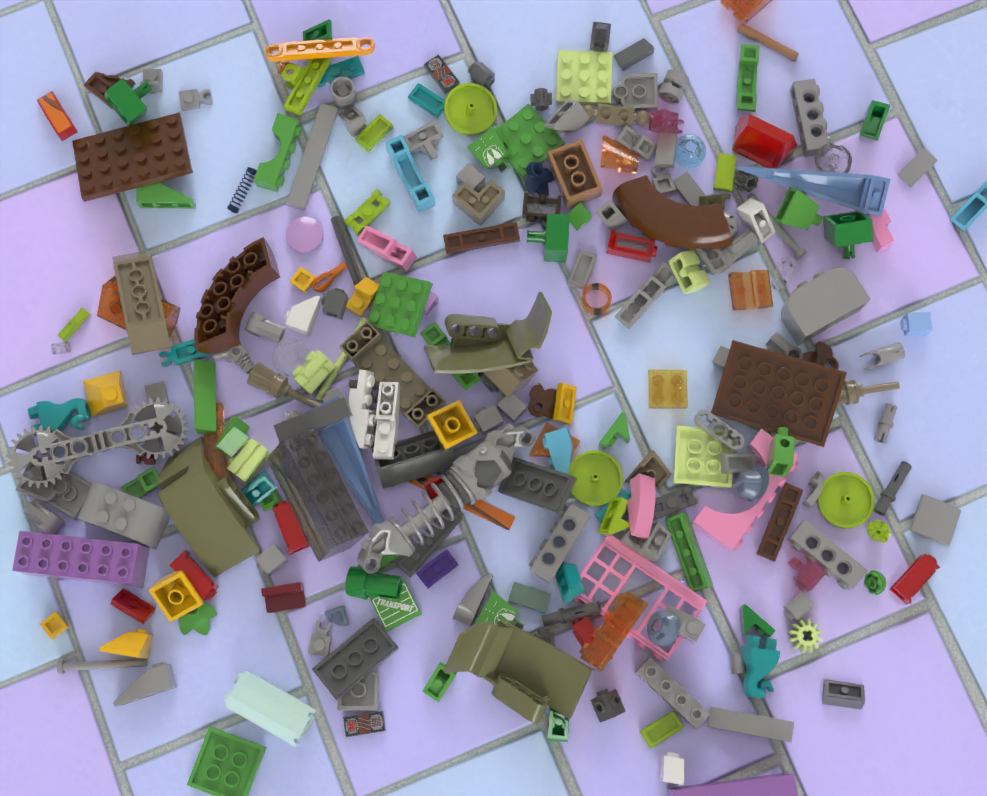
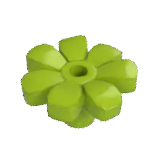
M875 520L874 523L869 522L867 525V534L873 536L872 540L878 542L880 539L881 543H886L892 535V531L888 530L889 525L883 521L881 522V520Z

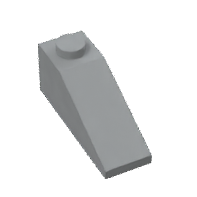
M164 662L153 664L152 669L145 671L113 702L114 706H122L177 688L171 664H164Z

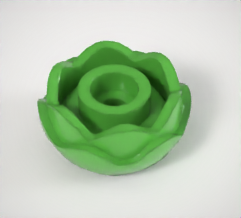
M871 570L865 575L864 586L870 594L879 595L885 590L887 582L882 573Z

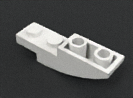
M359 370L357 389L350 388L349 407L353 415L350 417V422L359 448L371 449L374 443V426L377 422L376 411L369 410L372 404L371 392L375 383L374 372Z
M380 382L376 409L377 425L373 450L374 459H394L399 428V382Z

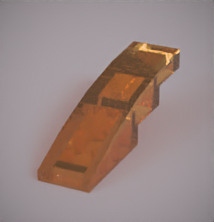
M222 402L216 403L217 433L204 434L205 459L219 480L227 476V456L215 448L226 427L224 424V405Z

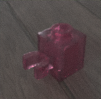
M661 109L651 112L648 130L658 134H680L683 131L679 130L677 125L684 124V121L678 119V113Z
M796 556L792 557L788 562L798 572L792 579L795 581V586L801 591H811L826 574L812 559L807 561L805 565Z

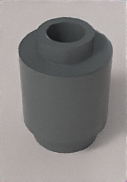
M475 61L470 66L468 73L479 85L490 87L494 83L495 73L482 62Z

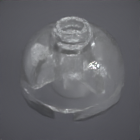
M829 143L823 145L817 151L813 160L814 171L848 173L851 168L852 157L844 146Z

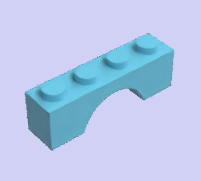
M399 135L385 142L387 153L418 213L435 206V198L427 182L424 181L419 173L403 136Z

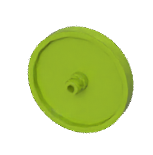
M464 83L453 88L447 95L444 104V116L449 126L457 133L465 136L481 135L489 130L497 115L496 100L485 87L475 83Z
M599 450L586 451L578 455L570 464L569 475L577 478L571 494L578 502L586 506L599 507L608 504L612 497H616L619 494L623 484V473L617 460L610 454Z
M839 472L823 481L822 491L816 500L821 516L829 524L842 529H850L863 524L871 516L875 504L874 494L868 482L861 476L851 472Z

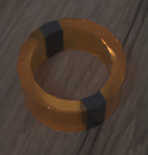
M601 283L588 285L582 292L581 304L583 309L591 315L605 313L611 305V292L607 286ZM592 290H600L606 295L607 303L603 307L593 308L586 302L587 293Z

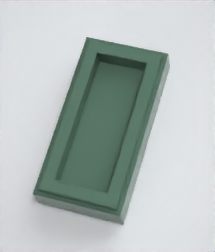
M514 582L508 601L546 613L551 594Z

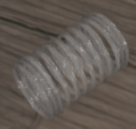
M70 342L51 344L52 354H58L59 351L61 354L71 352Z

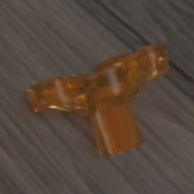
M292 60L274 61L279 66L277 71L279 74L283 72L287 64H295Z

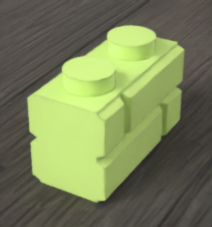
M319 350L311 351L305 357L307 361L303 366H297L292 372L294 376L291 379L308 394H312L336 367Z
M252 438L247 440L239 448L240 452L236 456L233 455L227 462L229 465L227 469L246 484L250 482L271 455L270 451Z

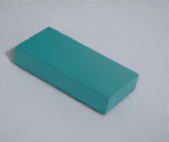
M420 83L408 95L410 101L437 119L444 111L445 100Z

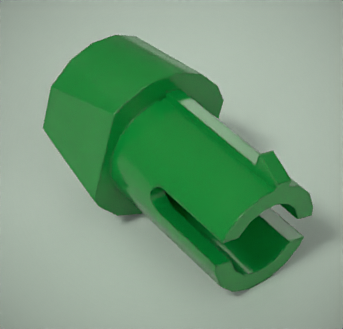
M359 565L351 566L346 577L345 591L349 596L365 600L368 599L369 595L398 600L402 591L403 579H401L402 576L377 572L370 574Z

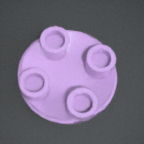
M299 217L293 220L287 227L286 240L292 249L304 254L316 249L323 241V230L315 219Z

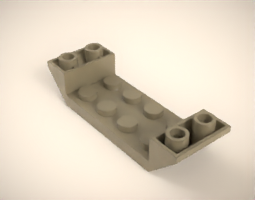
M151 251L112 257L132 355L171 348Z
M368 321L339 346L359 370L374 372V386L378 390L380 382H399V412L415 427L419 428L428 420L427 415L437 411L446 403L381 338L380 333Z

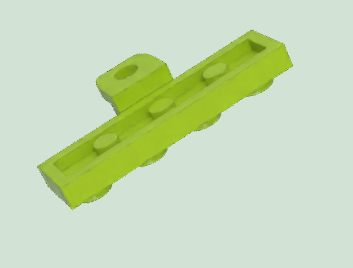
M333 57L309 59L304 70L302 66L287 64L281 76L286 80V87L292 90L283 106L285 111L302 115Z

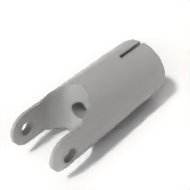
M897 342L860 355L859 357L873 354L876 358L873 366L863 370L873 369L904 359L905 350H903V345Z

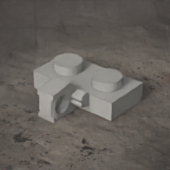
M434 120L403 136L410 149L411 155L421 150L422 153L426 152L429 158L433 160L438 157L434 148L437 146L436 141L444 138Z

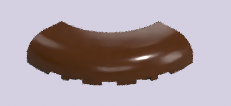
M647 175L622 183L613 192L612 199L618 210L633 228L636 227L644 236L651 240H658L669 247L678 249L679 247L690 248V250L694 251L700 248L713 250L732 246L730 228L720 203L707 206H692L675 202L662 195L652 185Z
M264 237L244 247V251L237 257L232 256L224 269L221 268L212 279L214 282L209 290H205L200 301L202 305L196 314L197 326L194 328L195 347L199 352L217 354L240 345V324L247 306L259 291L280 278L274 254Z

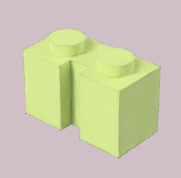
M694 250L680 252L668 261L684 294L698 292L711 283L705 270L699 269L698 265L701 262Z

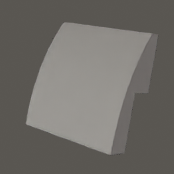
M922 494L909 531L923 538H930L943 546H949L961 510Z
M657 522L654 525L652 524L648 539L645 540L632 536L629 527L626 529L620 542L640 556L657 562L672 534Z

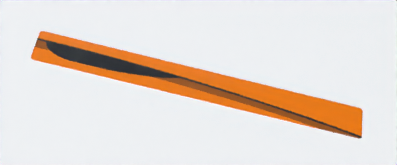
M424 476L409 483L426 491L423 483L434 477ZM478 500L473 505L464 504L465 510L506 530H510L515 516L482 500Z

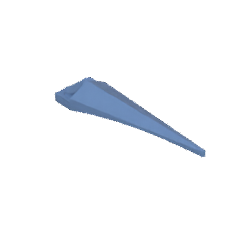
M745 166L735 167L738 170L856 211L882 216L891 180L890 178L867 174Z
M337 396V397H335V398H333V399H331V400H329V401H327V402H325V403H323V404H321V405H319V406H317V407H315V408H313V409H316V408H318V407H321V406H323V405H326V404H328V403H331V402H333V401H336V400H338V399H340V398ZM348 417L313 431L312 433L352 488L375 524L384 522L361 450L355 439L350 418Z

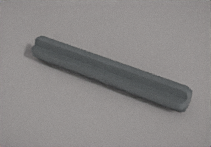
M335 216L331 218V223L353 284L356 285L363 279L340 216Z

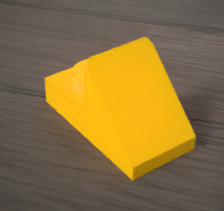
M367 277L355 285V292L346 304V309L362 318L373 302L379 284Z

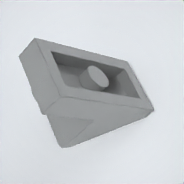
M354 105L338 114L352 137L360 134L367 127L365 124L367 120L364 114Z

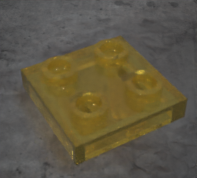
M649 369L648 408L687 409V370Z

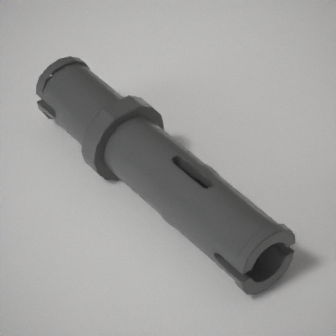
M901 461L886 489L880 493L881 497L873 509L875 513L881 516L885 515L891 502L896 500L895 496L912 469L911 464Z
M599 601L568 609L560 608L556 612L542 615V622L544 626L558 623L566 624L569 620L601 613L602 608Z

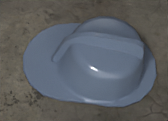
M762 466L753 471L741 472L732 488L737 490L739 496L746 498L749 502H753L765 494L769 485V471Z

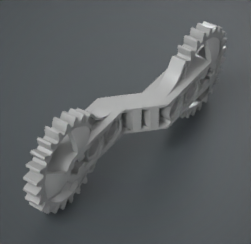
M150 397L148 404L143 400L141 401V408L135 405L137 411H129L125 420L117 427L105 429L87 436L70 437L58 429L51 433L50 426L44 431L42 425H40L39 430L32 426L31 432L24 429L25 435L22 436L17 433L18 441L11 440L15 446L8 447L12 454H8L6 457L11 458L12 461L8 462L7 465L14 466L10 473L17 472L15 479L17 480L22 477L21 484L29 481L30 488L36 483L37 488L40 489L41 483H44V486L48 488V482L51 481L56 485V478L63 480L61 474L68 475L72 466L80 459L112 449L126 448L132 450L140 457L147 453V459L150 458L151 454L154 455L155 460L158 459V455L165 459L166 453L172 457V450L174 449L179 452L178 444L184 446L185 443L182 439H188V436L183 433L189 431V428L184 427L189 421L182 420L186 413L179 414L181 407L179 406L175 409L174 401L169 405L167 404V398L162 403L159 397H157L156 402H153ZM154 405L157 417L154 419L152 418L150 406ZM174 411L176 415L165 423L164 419ZM154 424L163 427L160 429V433L149 431L150 436H147L145 426L148 425V429H153ZM135 428H140L143 430V436L135 438L132 436V431ZM167 430H168V431H171V432L179 433V434H181V436L179 437V436H176V435L167 433ZM117 432L124 435V439L119 443L114 442L112 439L113 435ZM33 434L37 435L38 447H36ZM162 438L164 446L163 452H160V447L158 443V439ZM77 443L85 445V450L82 453L74 451V446ZM59 447L65 449V455L61 458L54 455L55 450ZM16 449H20L30 453L29 455L16 452ZM50 449V455L53 458L52 460H50V457L48 456L43 457L42 462H39V460L35 459V457L38 456V452H41L42 455L49 454L47 450ZM31 462L34 466L22 475L20 471ZM41 467H44L47 480H43Z

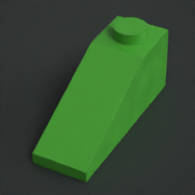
M159 182L139 187L136 191V203L140 208L196 209V204L192 198Z

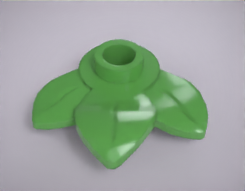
M203 604L196 608L195 612L190 611L179 618L181 633L186 635L194 629L202 635H207L210 630L209 619L217 616L214 607L210 604Z

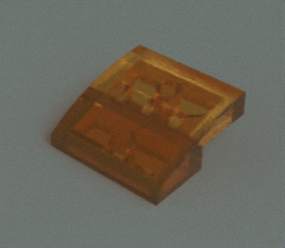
M751 270L749 272H731L728 274L733 310L773 307L769 270Z

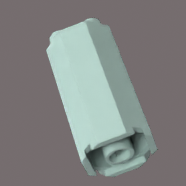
M250 671L239 672L234 680L236 685L224 697L225 707L289 744L298 747L300 742L297 740L305 737L315 718L312 716V713L317 714L318 710Z

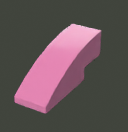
M883 208L882 216L865 213V215L872 219V244L876 252L889 247L895 240L887 228L892 221L886 210Z
M367 225L356 240L371 252L406 272L417 258L413 250Z
M639 473L630 480L632 497L628 499L627 507L631 535L646 540L649 538L654 517L655 478Z

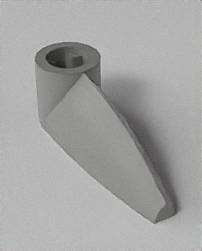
M487 574L468 590L455 610L454 620L472 627L493 578L492 574Z

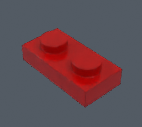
M124 588L112 598L110 605L141 624H144L156 610L154 606Z

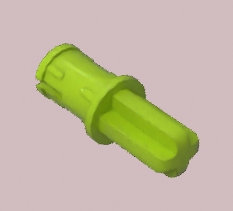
M81 307L71 320L68 319L69 322L58 333V337L65 342L68 341L77 329H81L80 326L91 314Z

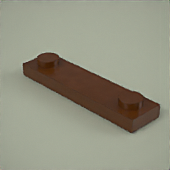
M517 222L443 235L446 254L520 242Z
M785 482L756 555L772 562L776 561L803 493L802 489Z

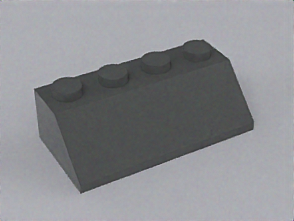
M435 431L398 441L397 445H395L393 460L374 459L383 489L424 476H430L443 470H449L452 467V462L456 460L452 447L445 450Z

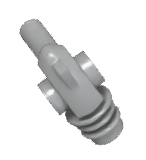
M241 341L240 345L221 353L212 354L214 360L225 358L227 362L233 361L246 374H249L254 367V362L248 356L249 353L242 346Z

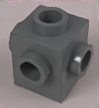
M607 688L596 693L598 697L590 700L600 723L626 712L616 689L609 692Z

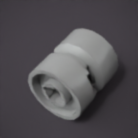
M668 70L664 83L661 85L658 93L659 98L669 104H679L684 94L683 91L689 82V77L679 70Z
M338 77L332 82L331 93L335 105L341 109H348L355 105L357 95L353 81L347 77Z

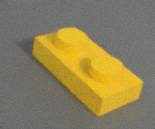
M558 383L553 421L566 425L572 424L577 387L566 383Z

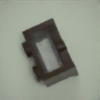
M524 192L522 218H526L527 222H537V219H541L546 223L547 214H560L562 196L558 195L557 199L546 198V195L540 194L539 197L528 196V193Z

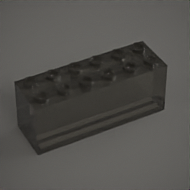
M316 429L282 440L266 458L318 562L351 549L369 533Z

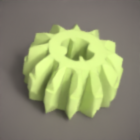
M801 619L798 621L799 625L792 624L795 631L790 630L788 634L794 635V638H790L789 642L795 641L796 643L793 648L797 649L800 647V653H804L806 649L808 653H812L813 648L818 649L820 647L817 642H822L823 639L818 637V635L823 632L822 630H815L818 627L817 623L811 626L810 619L806 620L805 623ZM808 632V635H807L808 639H807V640H803V637H804V634H803V633Z

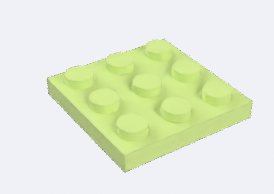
M558 50L556 104H564L569 99L578 101L580 105H598V103L611 105L612 52Z
M676 426L673 484L731 489L733 474H721L720 454H734V451L726 448L699 427ZM714 429L716 435L721 436L725 430ZM728 432V434L723 440L726 441V439L729 438L730 440H732L731 445L734 446V439L729 437L731 433Z

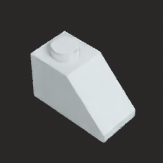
M749 198L736 208L743 224L750 231H753L760 243L765 242L776 233L763 203Z
M314 296L292 306L290 312L288 311L284 318L287 328L309 336L321 307V297Z
M667 752V756L662 755L658 780L684 785V759L679 758L678 753Z

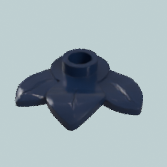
M531 162L526 168V189L529 194L536 192L547 197L549 195L548 182L555 180L550 169L544 168L541 163Z

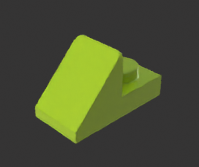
M623 497L611 498L598 530L599 534L612 535L630 527L628 522L621 519L626 512L628 500Z

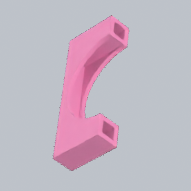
M760 429L747 448L755 454L761 466L766 468L769 446L773 437L763 429ZM795 452L794 463L792 468L790 469L791 472H793L799 464L797 462L799 455H797ZM769 474V485L765 494L747 511L725 514L704 506L691 524L729 552L733 548L737 550L743 542L741 539L743 534H748L754 527L753 520L756 517L760 518L766 510L763 508L766 502H772L777 495L774 491L778 486L782 487L788 478Z

